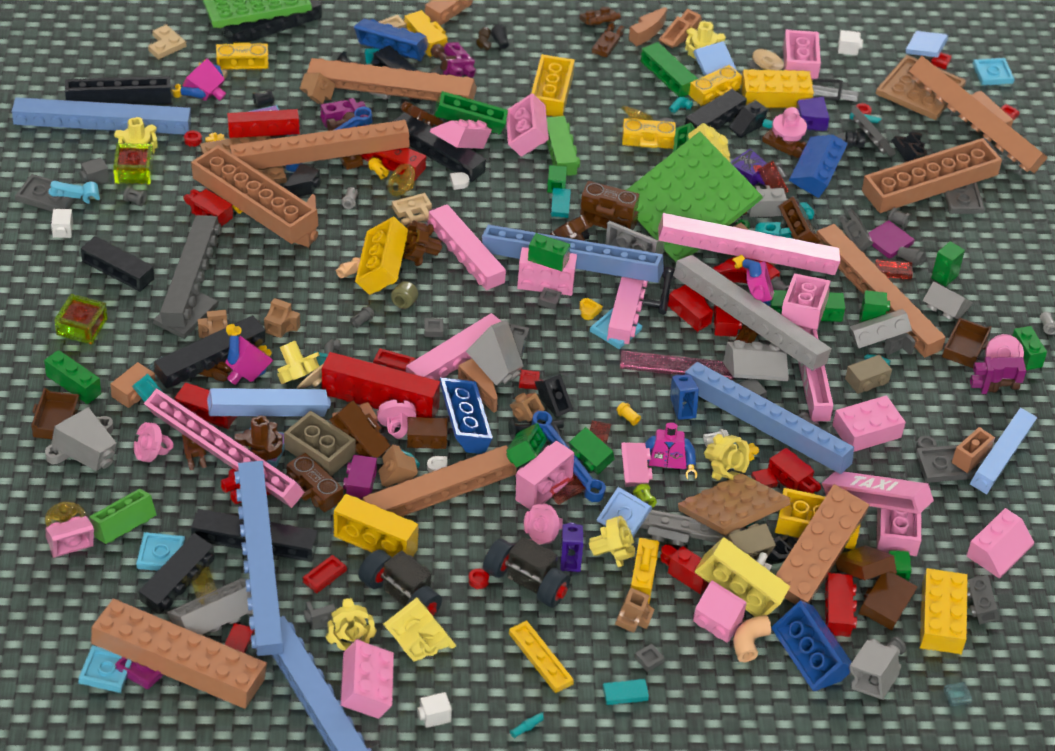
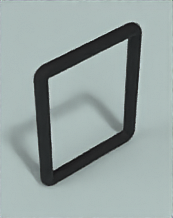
M811 79L812 82L839 83L837 97H824V100H839L841 98L843 86L841 79Z

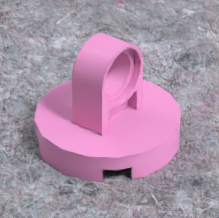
M795 107L786 109L783 114L778 115L773 120L772 131L774 135L783 137L784 141H799L806 134L807 124L800 117L799 111Z
M1007 334L995 336L989 341L985 350V356L991 357V359L996 357H1023L1024 355L1023 347L1018 339Z
M397 400L387 401L381 404L379 411H377L379 423L386 426L388 432L397 439L404 437L407 433L408 417H416V407L405 400L404 403H397ZM401 427L398 432L394 433L395 428Z
M145 422L136 433L139 435L138 442L134 441V453L138 460L152 462L157 455H166L173 448L172 440L168 436L162 435L160 427L155 423ZM161 443H164V444L166 445L167 449H166V448H163V447L161 446Z
M533 505V508L525 514V533H529V536L532 538L530 541L537 545L549 544L555 540L559 529H562L563 519L558 518L556 511L550 505Z

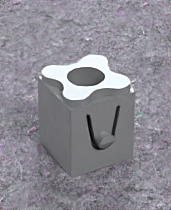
M875 639L867 640L850 665V672L855 677L851 682L852 689L883 700L900 674L901 665L898 659L900 650L894 645H882Z

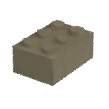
M309 411L284 432V449L296 457L304 453L308 454L330 476L336 473L355 455L356 440L312 411Z

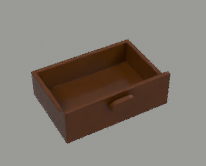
M959 318L944 348L942 357L973 368L983 349L986 350L992 326L984 327Z
M44 388L39 404L35 403L33 408V414H35L31 425L33 437L53 439L54 427L78 413L80 407L79 394L54 392Z
M867 545L840 554L836 561L837 570L862 580H868L889 571L897 573L894 555Z
M889 571L881 574L873 589L869 587L864 597L866 600L858 615H865L884 627L893 630L912 599L917 586Z

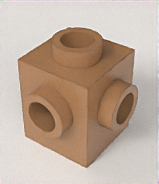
M521 393L515 397L516 401L510 404L513 415L518 421L527 420V422H530L535 412L545 410L536 393Z

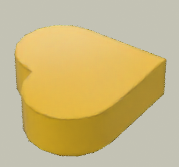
M584 298L580 301L579 306L581 317L591 320L602 311L603 306L589 298Z

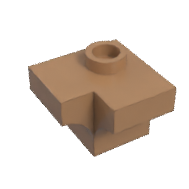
M321 73L304 74L300 90L305 92L316 103L323 104L324 100H331L336 84Z
M274 298L271 302L270 310L264 319L266 333L282 338L286 332L298 331L300 328V313L291 310V303Z
M226 310L207 311V318L198 319L199 338H205L227 327Z
M392 445L382 456L384 465L379 469L382 486L389 487L392 484L412 480L418 473L415 458L404 454L400 446Z
M630 588L615 625L633 633L637 625L647 629L655 610L648 604L650 596Z

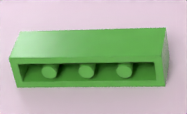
M565 116L547 117L549 140L546 142L553 166H566V176L577 175V168L580 167V158L576 157L577 149L576 145L573 146L570 124L566 122Z

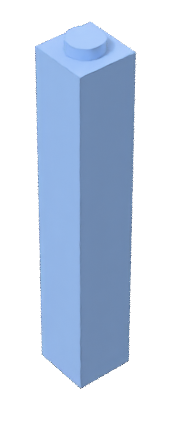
M210 388L207 404L209 416L261 415L303 417L309 411H312L320 417H325L327 409H330L331 400L330 397H327L326 389Z
M1020 407L975 473L970 485L988 494L1037 419L1036 416Z

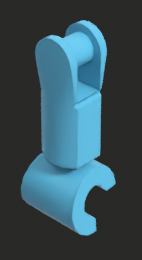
M52 181L50 184L51 188L48 190V193L54 197L64 196L80 199L82 196L83 201L88 204L90 203L89 196L100 200L98 185L95 182H87L81 186Z

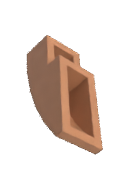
M663 7L639 17V23L630 26L629 40L635 46H639L654 37L666 21L667 8Z
M687 9L681 17L677 16L660 37L659 41L672 48L678 46L689 36L686 33L689 28L698 29L700 22H702L701 15Z

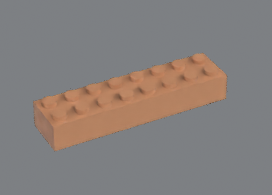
M984 138L865 175L862 192L877 211L883 213L892 210L894 207L898 208L999 174L1002 159Z
M215 146L191 162L193 179L289 243L293 244L318 227L316 208L221 146Z
M112 599L92 626L91 644L125 657L135 663L137 662L142 666H147L154 671H160L161 674L246 709L265 680L267 662L116 599Z

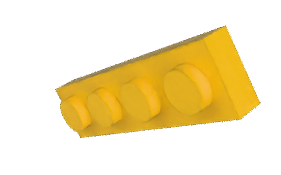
M528 621L509 629L511 638L555 694L573 685L574 679Z

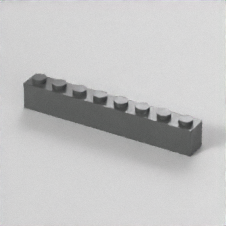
M195 216L160 311L163 327L185 328L187 321L191 319L192 307H195L196 296L199 295L200 285L204 282V273L209 268V259L213 257V248L217 245L218 235L221 234V224H218L217 216Z

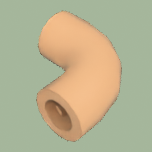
M767 615L748 619L737 628L733 643L736 656L740 662H749L755 659L758 655L754 644L755 639L771 634V625Z

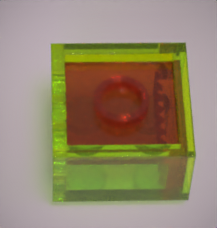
M116 143L113 164L115 183L151 184L154 161L152 144Z
M70 294L55 317L56 335L92 345L108 319L106 303Z

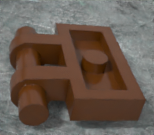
M601 7L600 10L596 11L587 10L585 13L580 14V21L586 25H601L603 22H615L616 19L621 18L620 12L616 13L610 7Z

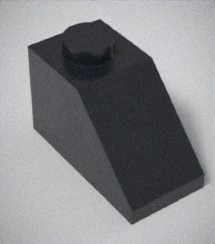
M756 100L742 108L729 126V130L742 138L763 126L768 109Z
M300 164L286 182L284 188L297 197L310 195L321 185L320 170Z
M552 374L535 381L541 400L555 417L573 410L561 374Z

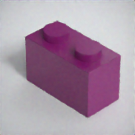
M353 455L352 463L348 462L347 465L348 478L345 477L343 481V489H346V494L363 500V497L372 493L377 473V458Z

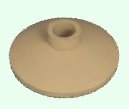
M758 49L752 55L753 60L763 70H782L784 67L782 59L771 51Z
M323 364L307 376L297 386V389H304L311 385L314 388L322 382Z

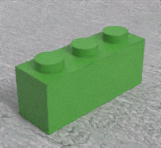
M138 489L89 516V519L94 528L95 538L107 544L113 542L124 533L132 531L133 528L140 524L148 522L156 516V511L151 495Z

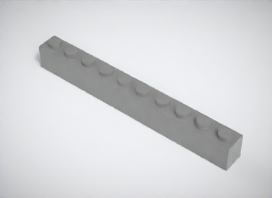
M693 255L677 260L673 274L675 278L812 371L827 364L832 348L762 301L755 299L753 295Z

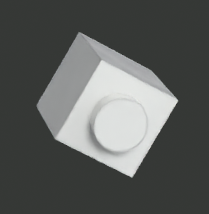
M840 30L838 53L858 55V51L862 49L863 39H860V32Z
M53 209L51 222L53 238L72 237V209Z
M446 692L420 698V707L417 708L419 719L424 721L426 728L451 722L452 709Z

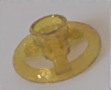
M628 106L621 107V110L628 114V119L653 121V117Z
M403 164L394 170L388 182V190L391 195L401 196L413 188L415 170L412 165ZM407 169L402 175L397 177L402 170ZM394 183L398 184V191L393 189Z
M61 502L55 504L47 511L45 524L49 527L52 524L51 519L64 523L77 513L80 514V517L86 516V513L76 503Z

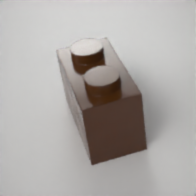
M408 417L407 448L446 449L447 418Z

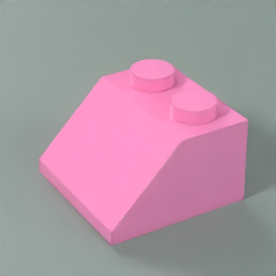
M621 443L625 487L638 486L640 484L649 485V480H653L652 468L647 466V460H651L650 448H646L645 443Z
M86 516L73 517L67 522H56L46 527V538L53 558L94 545V528Z
M711 581L695 608L693 621L701 628H705L714 634L715 637L728 643L743 622L747 602L716 582Z

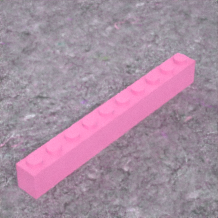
M666 213L662 214L658 227L659 241L734 256L743 255L744 258L830 275L836 274L840 264L839 248Z
M157 388L144 403L155 416L236 471H239L238 463L263 461L266 491L292 508L305 493L293 479Z

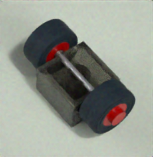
M524 536L515 545L501 538L496 540L488 550L483 562V570L496 578L503 577L507 572L508 579L536 593L537 600L551 608L556 607L565 597L571 580L569 574L556 568L557 554Z
M376 550L362 563L358 577L369 588L378 589L384 585L383 590L404 607L415 598H418L433 617L439 611L442 597L431 588L432 573L428 568L416 562L411 555H407L401 550L394 557H391L383 550Z

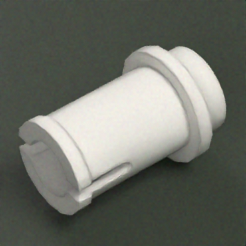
M719 429L718 432L703 434L705 446L707 447V445L714 443L713 438L717 434H721L723 438L729 436L728 431Z

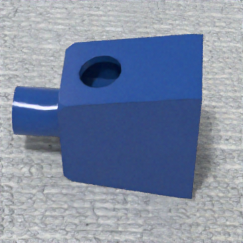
M675 375L672 377L670 397L677 420L692 419L697 416L699 388L691 375Z

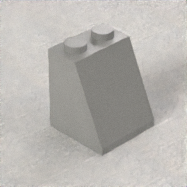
M506 320L491 325L466 351L496 386L501 383L506 384L510 380L513 381L521 374L519 370L523 367V363L509 323Z
M89 407L54 427L52 446L55 449L95 471L101 468L105 469L112 464L117 443Z

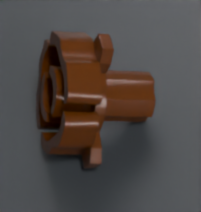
M583 214L552 231L550 235L585 241L582 232L593 225L591 222L588 223Z
M415 220L412 223H408L406 226L408 229L407 240L402 258L415 261V266H420L423 262V254L427 253L438 256L442 244L440 240L429 237L434 231L433 224L427 226Z
M259 415L258 417H253L251 420V430L246 429L243 433L235 434V441L237 443H240V445L264 461L275 459L282 453L283 438L276 431L278 424L269 422L266 416Z

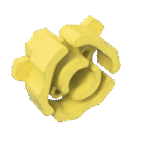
M702 21L698 26V31L694 28L687 30L686 33L689 36L686 40L685 49L688 50V55L696 59L693 53L695 49L725 41L726 37L724 34L714 33L711 22Z
M130 118L128 120V129L124 131L116 130L114 137L118 138L120 153H126V157L132 159L148 157L154 154L155 149L158 147L157 137L154 133L157 128L152 124L145 128L142 118Z
M296 341L280 347L287 364L278 368L279 373L277 375L281 384L308 375L319 367L316 359L317 356H320L319 352L303 358Z
M717 434L713 438L714 443L707 445V449L704 452L705 458L712 461L711 466L714 470L712 478L718 481L722 477L733 480V477L740 473L734 471L728 473L727 471L734 468L735 471L746 472L750 462L749 445L747 441L742 440L740 437L730 435L723 438L721 434Z
M622 516L606 520V527L600 528L601 535L589 539V547L594 556L611 552L615 556L618 567L624 565L623 560L635 556L634 545L632 546L634 539L631 530Z
M352 598L343 599V607L335 610L332 613L333 620L327 622L329 633L325 637L330 644L336 643L339 649L345 651L351 643L343 642L342 638L353 642L356 638L359 639L363 636L360 641L369 644L370 638H374L377 630L374 626L372 615H368L365 607L354 605ZM365 618H368V625H366Z

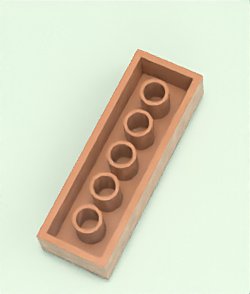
M836 484L832 486L775 575L790 586L784 597L795 605L800 600L810 604L863 520L870 504Z

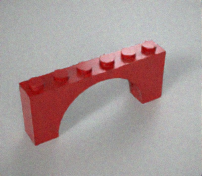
M737 256L727 259L724 263L712 268L732 282L748 284L747 268L742 266L736 269L734 267L736 263L732 259ZM750 259V260H753V261H756V262H759V263H760V262H764V261H759V260ZM766 262L770 279L772 280L776 276L779 277L780 271L769 262ZM685 284L669 294L668 307L697 332L712 323L713 310L708 306L705 298Z

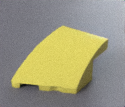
M415 598L384 623L387 630L395 637L413 661L438 654V650L446 647L451 649L456 647L453 640L418 598Z

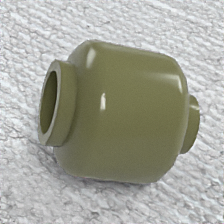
M403 281L392 291L391 299L397 307L407 309L418 299V290L412 283Z

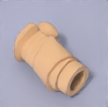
M355 257L350 262L340 264V267L336 269L338 277L344 278L356 273L360 258Z

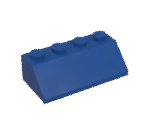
M363 19L354 26L359 44L376 49H382L390 45L401 56L422 61L428 47L427 37L419 32L413 33L405 28L399 29L391 24H382L373 19Z
M835 135L810 137L788 181L819 198L828 186L848 143Z
M440 378V386L455 438L466 453H485L493 437L476 381Z
M800 600L771 627L813 691L841 682L851 673V660L813 605Z

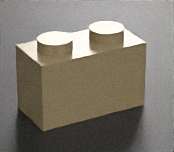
M880 355L849 365L845 380L859 394L889 383L892 369Z

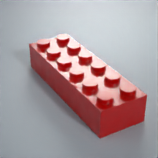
M329 352L322 366V389H326L327 396L347 402L354 401L360 405L368 402L371 408L379 409V406L387 401L397 400V403H404L405 400L416 407V417L435 418L439 409L440 381L333 352Z

